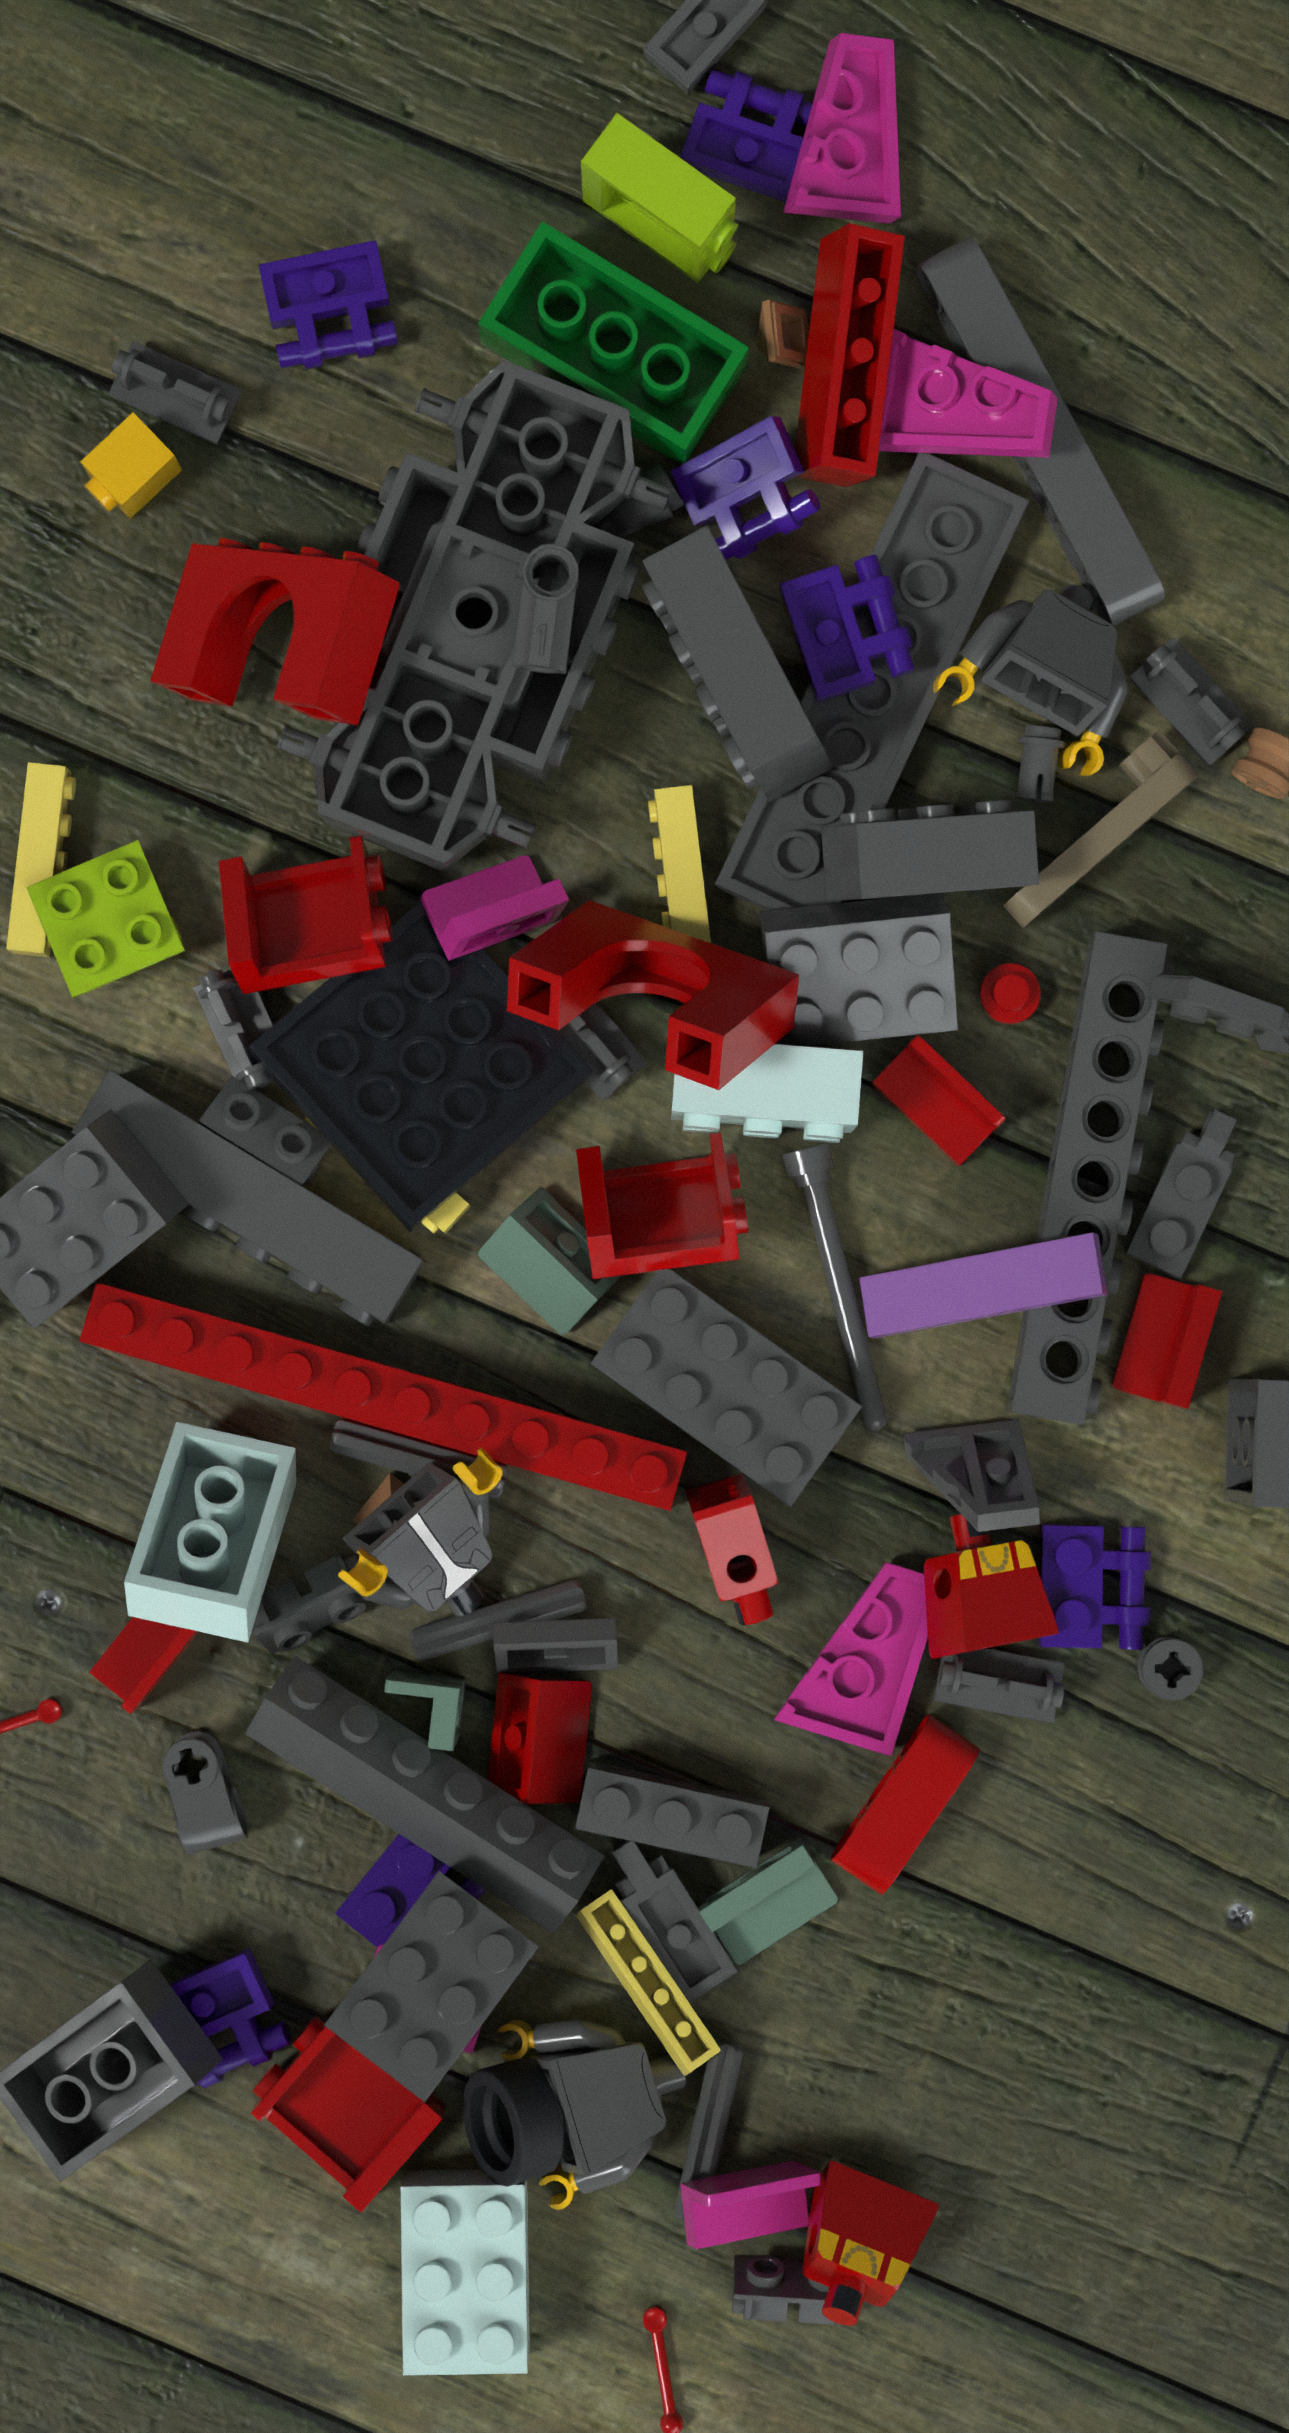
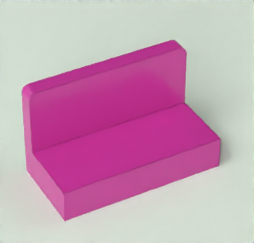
M523 855L426 890L422 894L420 901L448 961L555 922L568 903L569 898L560 879L542 884L530 857Z
M788 2161L680 2183L687 2245L694 2249H700L807 2227L809 2217L805 2188L821 2185L820 2171L795 2161Z

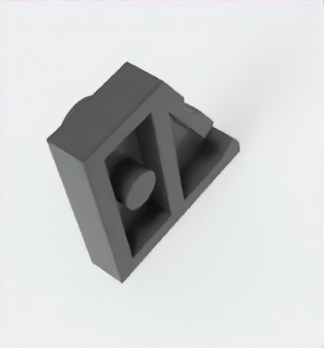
M1019 1419L903 1433L906 1458L978 1532L1040 1524L1039 1504Z

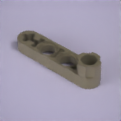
M1160 729L1119 765L1138 788L1039 873V885L1024 886L1003 905L1022 929L1036 919L1199 776L1198 772Z

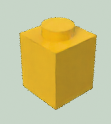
M134 412L80 461L91 478L84 485L90 494L108 512L118 506L130 519L182 471L175 455Z

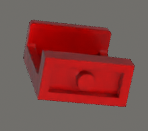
M362 835L349 838L351 856L250 875L242 856L218 861L228 964L243 994L386 967L383 943L392 941V929L387 908L385 905L378 906L377 898L378 891L386 890L385 873L380 855H369Z
M721 1132L709 1133L711 1154L707 1157L603 1171L600 1146L576 1149L593 1279L739 1260L737 1234L748 1233L746 1208L743 1196L735 1198L731 1196V1190L741 1189L736 1152L724 1153Z
M316 2016L293 2042L292 2045L300 2052L285 2069L275 2063L253 2088L252 2092L259 2099L250 2114L259 2122L265 2117L345 2188L343 2198L362 2213L443 2119L446 2106L432 2094L425 2102L327 2028L325 2023Z

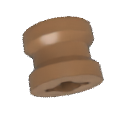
M1255 727L1247 740L1250 749L1246 757L1236 761L1231 773L1241 783L1259 793L1276 799H1284L1289 792V739L1271 730Z

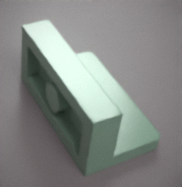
M541 1186L506 1218L478 1251V1256L562 1336L566 1335L588 1310L623 1276L593 1279L586 1229Z
M393 1670L386 1678L384 1692L433 1698L428 1748L453 1751L459 1739L466 1678Z
M798 1838L759 1863L757 1868L753 1867L698 1903V1910L711 1932H716L733 1961L740 1965L836 1904L838 1898L801 1838Z

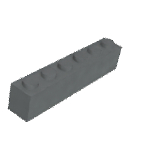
M111 1070L108 1071L71 1133L77 1135L111 1109L189 1203L183 1213L185 1216L212 1232L216 1231L220 1223L241 1235L235 1244L236 1247L265 1264L271 1255L292 1266V1269L288 1273L287 1278L317 1296L323 1286L340 1295L344 1300L339 1309L366 1326L370 1327L375 1317L384 1323L390 1322L426 1261Z
M295 1655L265 1697L245 1732L246 1735L553 1934L578 1903L604 1858L603 1854L444 1751L428 1748L427 1740Z

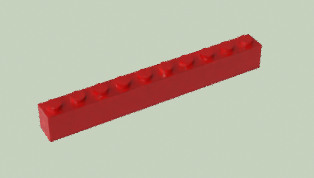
M96 1282L79 1342L478 1456L477 1450L483 1447L494 1461L671 1511L687 1455V1450Z

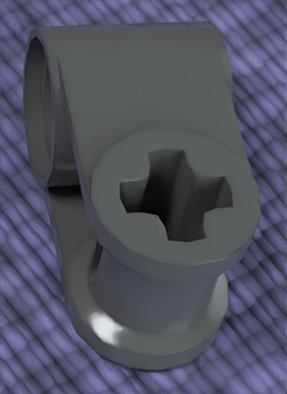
M202 1730L184 1733L166 1752L162 1763L163 1774L173 1803L175 1823L184 1851L187 1855H192L248 1838V1826L243 1805L237 1789L233 1785L224 1750L219 1740L211 1733ZM188 1748L192 1749L195 1757L205 1756L208 1761L200 1770V1775H196L192 1766L182 1767L180 1763L187 1754Z

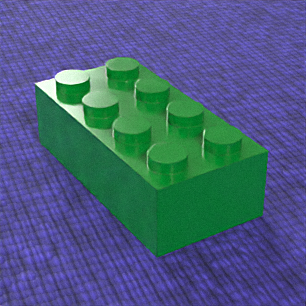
M543 221L478 322L482 345L515 365L628 409L631 435L680 466L691 459L748 366V346Z

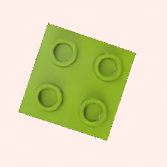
M139 840L26 887L73 999L185 951L180 940L182 936L173 916H170Z

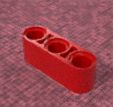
M928 1714L912 1733L834 1849L830 1861L878 1894L883 1895L900 1874L973 1766L979 1755L980 1748L933 1715Z

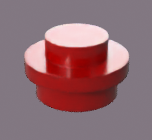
M1013 963L1002 964L993 968L983 979L979 992L980 1002L986 1014L1002 1024H1017L1028 1019L1037 1009L1041 995L1040 986L1035 975L1026 967Z

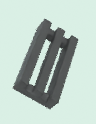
M616 1618L493 1623V1645L497 1674L618 1669Z

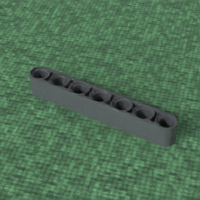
M969 236L916 264L915 270L921 288L958 357L983 367L990 366L1049 389L1058 398L1049 458L1012 457L1079 581L1093 595V606L1099 617L1116 626L1165 599L1164 589L1155 568L978 243Z

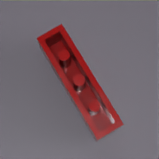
M849 223L820 239L795 452L804 473L796 476V478L847 488L876 477L905 236Z

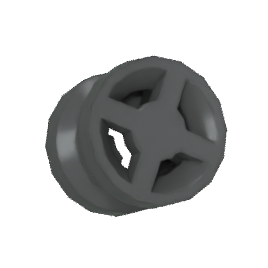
M1171 1636L1155 1637L1144 1645V1649L1139 1651L1136 1661L1137 1676L1143 1686L1158 1697L1167 1700L1184 1699L1194 1693L1201 1683L1204 1672L1202 1659L1197 1650L1187 1642ZM1178 1672H1184V1673H1179V1674L1177 1675V1677L1173 1678V1679H1172V1684H1171V1678H1172V1677L1176 1676V1674H1177Z

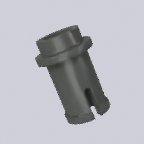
M1035 725L1025 726L1024 737H1018L1017 743L1023 745L1018 790L1015 794L1016 799L1026 801L1033 799L1034 802L1053 803L1058 750L1065 749L1066 743L1060 741L1061 729Z

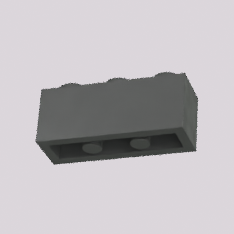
M589 1760L575 1829L757 1868L770 1807L766 1798Z

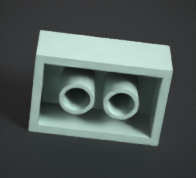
M774 1044L720 1090L674 1074L671 1120H683L682 1131L717 1133L720 1129V1123L744 1125L743 1135L749 1137L779 1138L782 1128L804 1130L803 1140L839 1143L840 1139H843V1133H852L858 1126L863 1051Z
M176 1422L124 1580L128 1616L249 1642L296 1486V1448Z
M482 2169L405 2171L401 2183L403 2375L527 2374L530 2356L527 2181L506 2187L494 2183Z

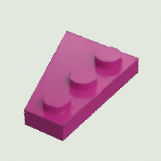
M840 33L829 41L783 213L890 224L901 217L893 39Z
M893 329L879 451L1049 458L1058 398L1049 389L990 366L983 367L960 358L949 350L936 345L924 344L909 338L903 332Z
M885 1561L777 1712L774 1720L892 1756L928 1638L924 1573Z

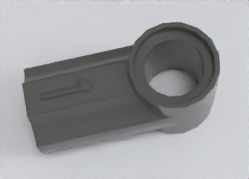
M543 544L533 549L526 557L523 566V584L512 667L547 674H566L576 591L579 585L578 564L573 554L565 547L556 544ZM546 562L561 564L569 575L567 583L557 591L541 589L535 584L533 579L534 572L540 565Z

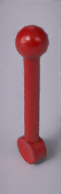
M46 1699L35 1710L0 1721V1734L38 1721L48 1724L54 1723L62 1715V1706L56 1699Z
M653 2305L644 2311L643 2325L651 2332L664 2411V2415L660 2419V2428L663 2433H680L684 2427V2421L675 2409L663 2329L667 2324V2315L662 2307Z

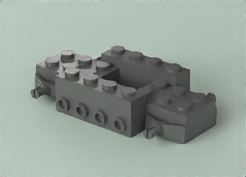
M505 360L494 367L464 398L458 396L457 401L431 392L426 388L422 390L420 394L421 399L417 401L415 413H420L446 423L448 428L453 430L457 472L406 452L400 469L391 466L383 480L378 500L384 502L385 505L377 525L368 522L361 534L356 553L377 560L380 563L378 571L400 582V586L358 725L338 723L326 736L320 734L319 738L286 724L282 731L285 738L280 736L277 744V749L309 760V763L315 766L318 813L323 821L328 822L333 828L353 836L362 835L363 840L441 871L443 869L448 870L484 840L487 835L490 837L496 835L521 845L526 849L531 842L530 836L533 837L536 824L504 813L503 806L497 804L494 766L544 786L552 767H561L573 734L567 732L575 710L583 712L595 683V678L590 676L598 654L605 656L610 648L618 626V621L613 620L620 599H629L641 569V565L634 562L633 542L593 526L622 503L624 498L628 500L634 498L659 508L664 512L673 491L672 486L669 487L640 475V468L634 465L628 409ZM543 544H556L565 547L573 554L578 564L579 585L576 591L566 674H547L512 667L523 584V566L526 557L532 550ZM546 562L540 565L533 575L535 584L546 591L561 589L569 578L567 570L556 562ZM467 599H483L492 608V617L482 628L469 629L458 621V609Z

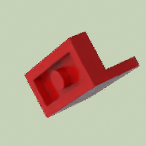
M916 1035L871 1083L957 1167L1006 1119L919 1035Z
M1151 1273L1144 1274L1111 1382L1112 1387L1122 1392L1176 1408L1189 1409L1222 1291L1200 1284L1191 1286Z
M132 1617L89 1673L123 1699L124 1703L121 1707L129 1714H132L143 1705L200 1632Z
M498 1673L488 1781L526 1804L578 1803L582 1793L592 1693L591 1682L584 1680L545 1679L519 1673Z

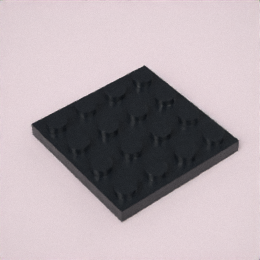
M421 902L391 926L392 941L383 943L386 967L330 977L249 1045L248 1049L256 1061L261 1063L265 1071L410 1233L581 1086L593 1073L591 1068L556 1029L507 1011L508 976L483 948L448 961Z

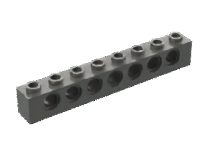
M1095 931L1088 938L1035 1244L1067 1238L1070 1227L1075 1223L1089 1225L1099 1236L1108 1294L1116 1295L1120 1284L1123 1263L1122 1259L1113 1258L1117 1234L1127 1235L1133 1209V1200L1124 1198L1128 1174L1135 1176L1138 1174L1143 1152V1140L1134 1138L1138 1115H1148L1153 1095L1154 1081L1144 1079L1148 1055L1158 1056L1164 1031V1021L1155 1019L1158 1001L1148 998L1153 977H1156V975L1174 974V961L1165 960L1168 944ZM1124 986L1135 993L1138 999V1009L1134 1016L1121 1017L1112 1011L1108 996L1113 987ZM1114 1045L1124 1051L1128 1059V1067L1123 1076L1112 1077L1101 1070L1098 1063V1054L1103 1046ZM1103 1104L1115 1112L1118 1125L1112 1136L1101 1137L1090 1129L1087 1117L1093 1105ZM1084 1164L1098 1165L1106 1173L1107 1187L1099 1197H1091L1084 1194L1078 1186L1077 1174ZM1107 1295L1087 1299L1084 1311L1076 1317L1064 1315L1057 1305L1023 1311L1006 1412L1078 1425L1085 1424L1086 1413L1096 1414L1100 1400L1102 1380L1093 1378L1097 1354L1106 1355L1112 1330V1319L1103 1318ZM1056 1342L1067 1343L1076 1354L1075 1368L1065 1377L1055 1376L1046 1365V1353Z

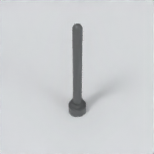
M829 1143L784 1154L782 1158L787 1178L794 1177L796 1188L803 1187L857 1401L862 1406L860 1412L863 1423L869 1430H880L885 1426L887 1416L826 1181L832 1180L829 1168L834 1167Z

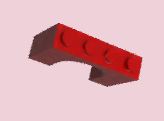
M219 538L217 546L192 543L150 682L192 701L233 707L256 633L266 618L277 607L292 599L294 607L293 632L273 700L317 720L358 725L400 582L378 571L380 563L377 560L351 551H344L342 559H337L327 552L311 547H301L300 553L297 555L284 547L265 542L259 544L258 550H254L252 547L241 542L226 538Z
M588 900L509 957L507 1011L560 1030L590 1006L607 997L628 993H648L679 1000L685 1004L669 1016L665 1070L720 1090L794 1028L799 974Z

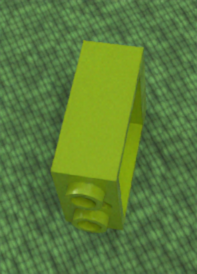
M616 113L581 160L583 201L696 283L701 281L709 269L718 273L732 255L737 244L732 240L738 227V223L734 221L736 198Z

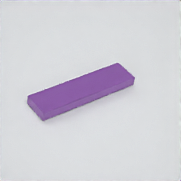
M1095 1233L859 1278L868 1337L874 1339L1108 1295L1099 1236Z

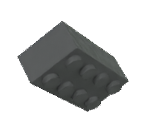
M706 525L642 560L651 580L641 586L657 617L661 619L669 634L668 639L694 685L697 687L705 683L695 689L696 694L721 737L724 738L730 734L732 735V737L723 741L722 744L748 790L759 785L770 802L834 768L708 526Z
M670 1269L657 1270L590 1363L790 1507L862 1408L857 1402Z

